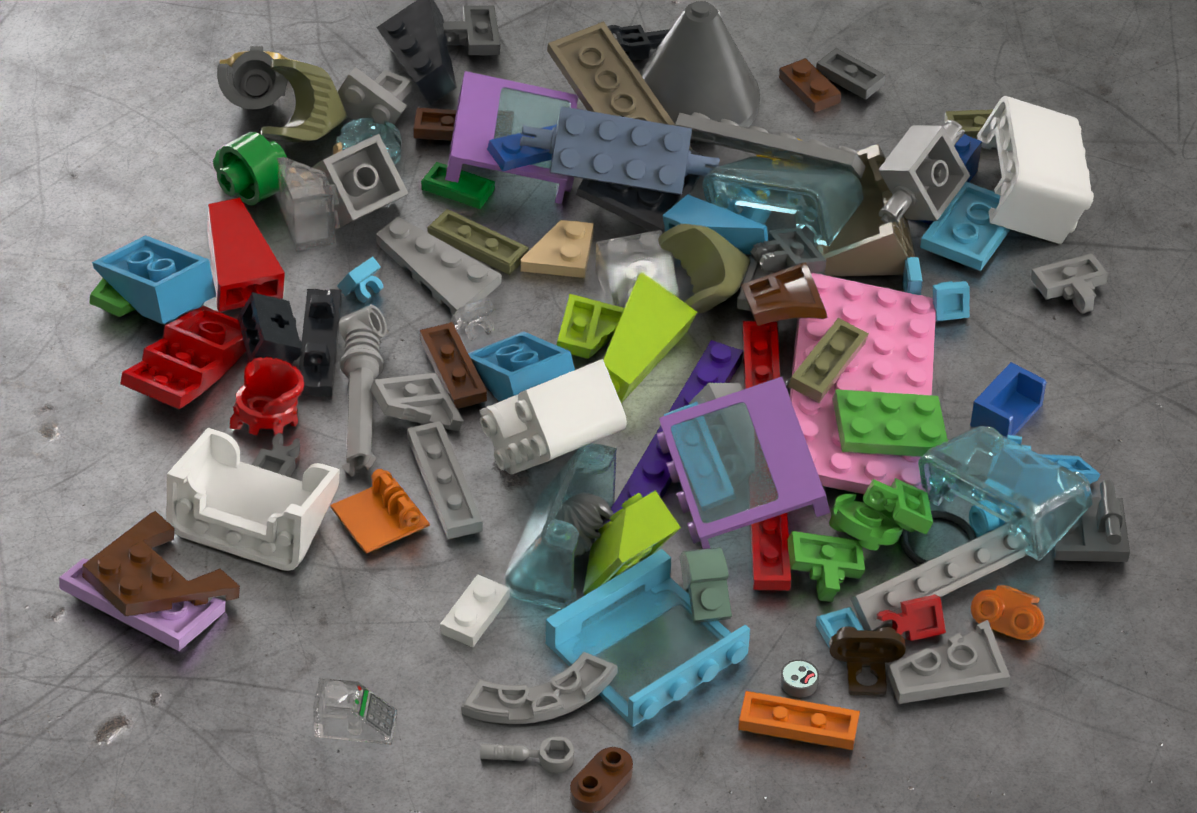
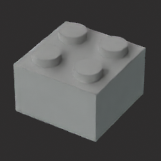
M379 134L323 159L310 168L317 183L322 188L323 195L340 228L409 194Z

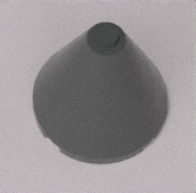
M696 1L689 4L642 68L640 74L674 123H676L679 113L692 115V113L696 112L709 117L710 120L721 122L722 119H727L737 123L740 127L748 128L756 119L759 111L760 89L758 83L717 9L706 1ZM690 139V143L696 144V140Z

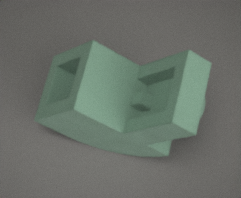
M722 548L682 551L679 558L683 587L687 593L689 592L693 623L730 619L732 613L727 585L729 574Z

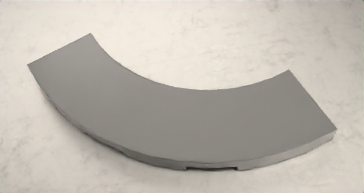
M583 652L570 667L551 677L550 682L528 688L527 685H503L479 679L461 706L462 715L499 724H527L550 720L580 708L599 695L617 675V665Z

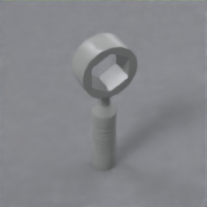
M552 736L545 739L541 743L539 750H529L524 745L481 744L480 759L524 761L529 757L539 758L543 769L552 773H563L569 770L574 762V746L570 740L561 736ZM550 750H564L567 755L564 759H549L547 753Z

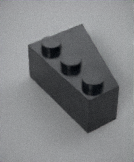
M416 0L376 28L427 102L432 105L457 87L452 60L447 48L448 40L444 32L443 15L434 0Z

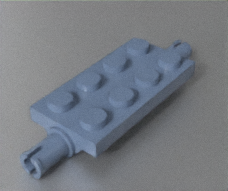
M563 106L559 110L557 126L553 127L552 130L530 127L523 124L521 135L533 136L534 138L526 136L520 138V146L549 150V153L552 154L551 174L675 195L682 194L684 177L687 176V173L716 179L718 169L705 166L717 167L720 161L717 157L712 158L691 154L689 146L692 128Z

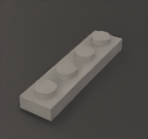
M442 421L407 428L409 444L447 539L483 531V521Z

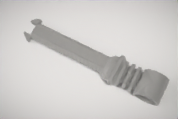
M375 305L366 306L341 317L339 320V330L345 341V354L340 359V369L349 379L347 463L342 465V469L350 476H354V468L366 467L369 470L376 460V457L372 454L373 394L370 388L374 379L383 370V359L379 355L380 338L384 337L387 333V326L381 311Z

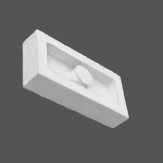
M477 574L440 623V634L474 647L509 600L510 588Z

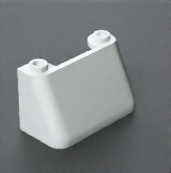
M207 428L167 473L166 519L175 528L174 533L182 538L280 570H294L304 559L338 489L340 469L315 463L305 470L302 481L240 462V449L237 442L226 433Z

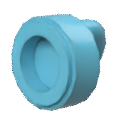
M999 502L975 504L969 511V524L975 531L976 537L1004 525L1006 521L1005 508Z

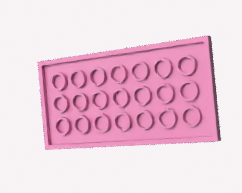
M811 273L828 318H797L792 375L837 318L869 333L865 345L820 403L792 388L790 391L792 405L822 486L865 494L873 479L891 487L894 479L897 478L927 492L929 457L842 452L832 398L836 389L932 395L936 318L933 298Z

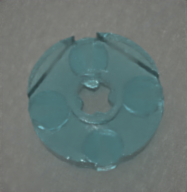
M374 118L357 119L344 125L341 129V135L337 136L336 144L341 142L343 151L379 134L393 163L396 164L401 160V133L395 125L385 120L384 125L374 123Z

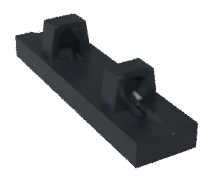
M307 289L302 333V352L299 360V371L305 383L304 390L300 396H333L342 304L341 289Z

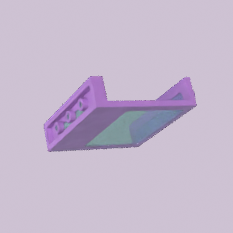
M465 71L458 98L445 180L458 183L462 164L473 165L557 183L555 203L561 204L564 192H571L574 177L551 174V160L502 171L487 148L491 139L521 133L523 124L536 128L556 125L561 106L579 109L577 108L578 96L576 94Z
M782 377L659 418L663 431L656 433L663 454L668 452L671 454L673 461L666 464L673 484L681 483L683 491L678 492L677 496L683 514L691 512L693 521L688 522L687 526L693 544L701 542L702 548L708 549L710 548L709 538L811 504L816 518L830 513L825 491Z

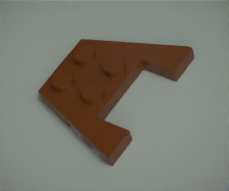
M156 511L151 512L84 563L82 577L124 616L172 609V603L190 601L194 606L208 604V598L225 595L226 601L239 598L240 585L221 568L188 581L158 555L152 548L174 540L175 528Z

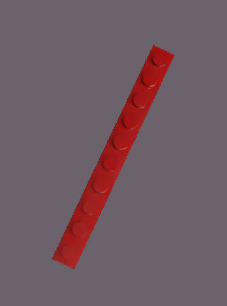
M743 321L744 388L747 389L780 377L778 327L776 321L757 326L755 321ZM755 428V473L748 478L750 509L773 502L779 497ZM784 513L750 525L753 590H790L791 569L787 540L789 538L788 513Z

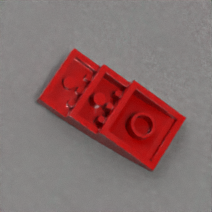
M206 306L197 308L165 325L162 339L144 348L142 361L122 372L120 385L181 409L217 382L246 352L239 320Z

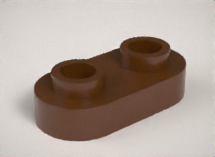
M608 747L599 751L571 781L570 800L572 805L576 809L587 813L602 810L630 781L633 770L631 755L618 747ZM586 786H593L594 788L588 789V788H585V787H586Z

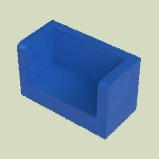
M1010 362L974 400L970 426L1000 442L1007 443V436H1015L1043 405L1046 380Z

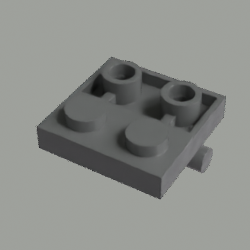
M1105 480L1100 483L1101 498L1050 496L1048 507L1055 560L1128 562L1130 547L1123 498H1116L1115 486L1112 481Z

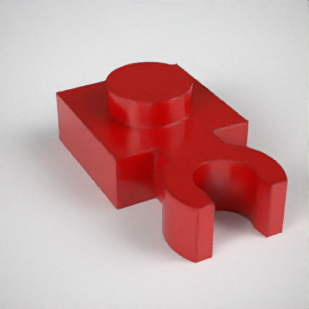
M936 594L900 602L902 613L896 614L890 610H883L877 613V619L881 621L892 620V628L900 635L905 632L906 639L910 641L946 633L941 597Z

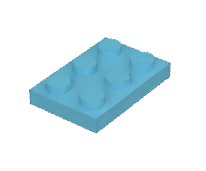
M965 182L937 221H933L922 236L920 248L981 271L1010 231L1008 228L990 223L988 212L991 207L997 208L1000 195Z

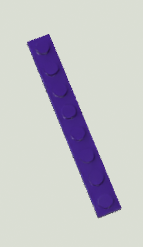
M711 340L669 412L689 405V402L708 383H730L743 360V350ZM661 425L656 433L663 431ZM657 434L654 435L611 508L613 513L622 509L621 505L638 493L645 497L656 490L662 499L669 488L672 479L666 463L673 460L670 452L663 454Z

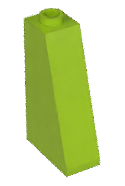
M643 272L637 277L603 358L621 403L688 332L697 313L696 310L689 307V305Z

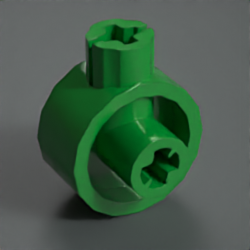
M249 132L217 150L213 159V166L217 172L219 185L227 195H236L238 198H241L242 202L248 205H256L280 192L285 187L286 176L284 168L287 166L288 161L284 150L277 142H269L259 133Z

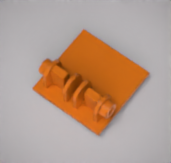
M377 469L372 473V487L330 505V508L366 554L430 526L428 520L407 493L392 478V474L383 469Z

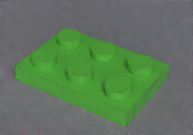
M835 390L832 400L842 452L946 458L950 448L938 396Z

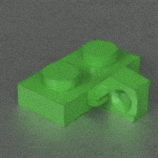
M897 478L894 479L891 487L875 479L871 481L863 496L865 504L878 512L883 510L892 512L893 520L907 531L914 532L917 530L927 534L933 524L927 492Z
M792 531L787 539L790 569L810 572V579L817 580L818 600L833 602L834 596L840 591L839 583H843L844 577L860 579L865 572L863 547L858 543V540Z

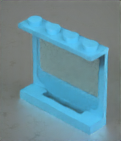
M663 549L546 619L545 644L569 667L583 652L617 665V675L599 695L632 727L644 719L653 718L660 709L674 700H681L699 684L711 681L718 672L732 663H739L745 658L749 650L750 628L746 624L731 633L719 621L693 623L689 594L670 577L671 557Z

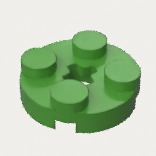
M843 494L836 498L829 520V525L834 530L846 532L857 538L858 543L869 550H878L880 545H892L898 542L903 528L893 520L892 512L887 510L878 512L863 502L854 501L856 498L855 494Z

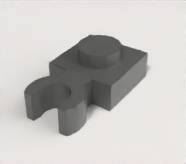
M278 433L272 440L273 450L270 451L262 448L252 465L290 477L296 468L295 458L300 454V439L295 438L291 445L283 446V434Z

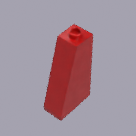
M241 198L208 204L207 233L217 310L223 312L244 307L252 292L282 299L285 272Z

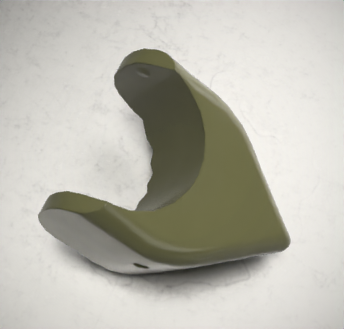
M273 59L271 61V69L283 75L290 82L294 90L296 106L294 114L287 124L283 127H262L260 135L293 143L313 141L326 135L347 118V112L336 87L324 69L290 59Z
M680 224L667 230L658 238L660 248L670 251L674 258L681 260L682 267L687 269V275L691 277L690 283L694 285L692 290L694 295L688 298L685 303L696 310L697 313H705L734 295L739 290L751 263L748 256L719 233L706 226Z

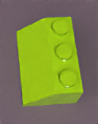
M656 490L645 497L638 493L629 498L621 505L623 508L610 517L611 521L598 530L600 538L596 539L590 549L583 591L584 595L656 553L681 528Z

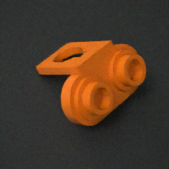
M997 585L996 590H983L977 593L971 602V614L977 623L980 624L988 620L991 629L1020 640H1030L1037 637L1044 627V615L1033 604L1039 603L1040 598L1010 586Z

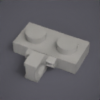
M1092 253L1032 269L1031 280L1046 299L1062 295L1066 300L1072 298L1074 306L1081 313L1094 310L1093 304L1094 298H1096L1094 287L1107 284L1108 277L1107 271Z

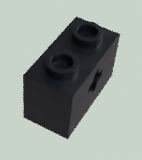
M252 292L238 316L248 361L251 362L253 359L260 357H272L292 365L294 360H298L301 355L302 342L298 336L296 318L293 316L290 301Z

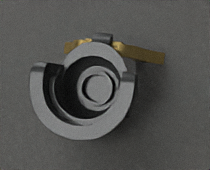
M250 46V51L234 53L230 58L220 60L217 68V79L223 96L234 105L245 109H260L271 105L280 96H285L288 80L283 75L271 69V61L273 59L288 58L279 53L263 51V46Z

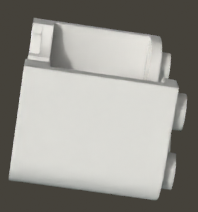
M1003 96L977 134V140L982 141V148L989 150L992 147L997 148L1002 175L1001 180L994 189L995 194L1000 195L999 204L996 209L991 207L988 212L990 223L1062 244L1067 235L1075 230L1078 219L1084 210L1090 208L1094 198L1089 180L1090 173L1085 159V148L1082 143L1081 126L1075 117Z
M603 359L479 410L482 416L480 418L482 430L487 437L491 438L495 448L494 459L501 470H506L509 474H514L553 460L620 432L627 425L624 409Z

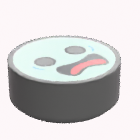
M792 660L783 666L780 685L787 694L801 698L810 696L817 690L819 671L814 664L806 660Z

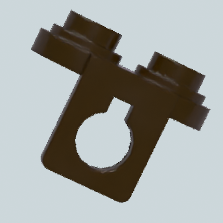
M846 626L840 628L829 641L831 656L836 660L847 662L848 693L850 695H886L885 663L897 661L904 656L906 647L905 639L902 635L890 627L879 628L876 631H867ZM862 667H870V673L874 674L878 679L875 684L866 686L857 681L856 676L862 673Z

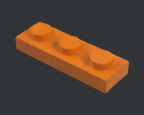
M746 691L738 730L853 750L860 711Z

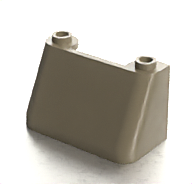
M879 144L857 151V155L865 165L861 179L817 168L805 171L807 185L803 186V192L808 204H814L819 213L823 243L817 245L816 248L827 260L824 273L831 277L903 275L905 260H907V257H915L908 219L905 218L904 214L898 224L896 222L886 224L881 220L882 217L879 216V211L884 208L892 197L891 191L879 172V168L886 160Z

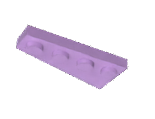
M83 558L59 577V589L177 651L184 648L225 612L226 601L213 597L211 601H208V604L194 606L190 601L172 603V609L124 616L82 577L83 564L88 559Z

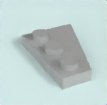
M988 620L978 624L976 630L964 636L958 633L949 637L948 643L938 648H925L889 665L888 672L898 704L1009 687L1010 681L1009 672Z

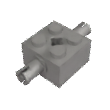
M948 120L944 127L912 125L879 168L881 176L892 193V197L884 208L879 211V216L882 217L881 220L884 223L896 222L898 224L903 214L906 219L937 221L965 184L970 174L954 147L965 132L961 129L962 126L958 122Z

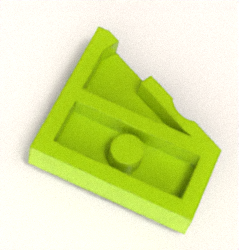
M569 294L556 345L570 351L572 355L589 359L612 339L624 308Z

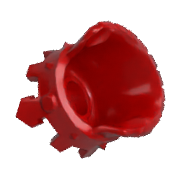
M272 357L255 358L247 363L244 369V385L235 394L234 414L230 417L229 429L241 430L244 422L249 425L250 434L257 435L260 429H273L275 436L278 433L283 434V427L289 423L291 426L296 427L298 424V397L304 390L305 383L299 369L286 361L277 358L273 359Z

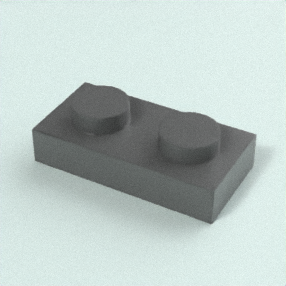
M838 48L832 50L816 64V69L827 79L865 100L885 85L886 75Z

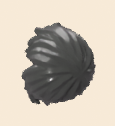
M590 493L577 494L554 509L551 518V532L556 546H558L563 556L562 562L564 565L585 554L586 550L592 547L595 538H600L598 530L614 514L608 503L601 497Z

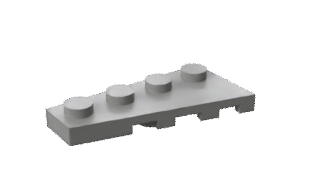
M396 217L376 233V244L401 267H407L412 272V278L420 285L425 284L432 291V296L440 304L445 303L450 307L451 314L457 320L501 285L500 273L400 217Z

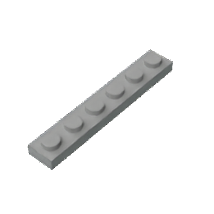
M696 112L692 113V115L679 113L675 123L676 126L692 128L691 139L860 179L865 170V165L857 155L858 153L845 146H839L838 149L831 148L815 139L805 142L798 140L795 136L788 133L770 134L758 126H750V129L744 128L731 120L722 119L721 122H718Z
M1033 511L851 597L850 600L864 630L871 631L892 621L877 619V613L883 610H890L898 614L902 613L900 602L934 594L942 597L1049 545L1050 542L1036 511Z

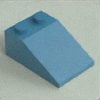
M147 235L92 262L93 268L142 316L161 324L171 323L179 315L189 310L200 308L204 305V302L216 297L209 259Z
M521 332L468 353L482 382L498 402L575 370L570 351L527 332Z

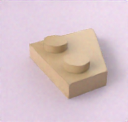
M560 220L521 258V272L585 278L594 223Z

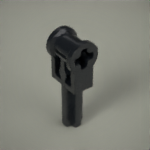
M618 25L607 26L611 33L616 35V40L631 61L648 59L650 50L657 49L670 31V29L644 32L641 25L626 27Z

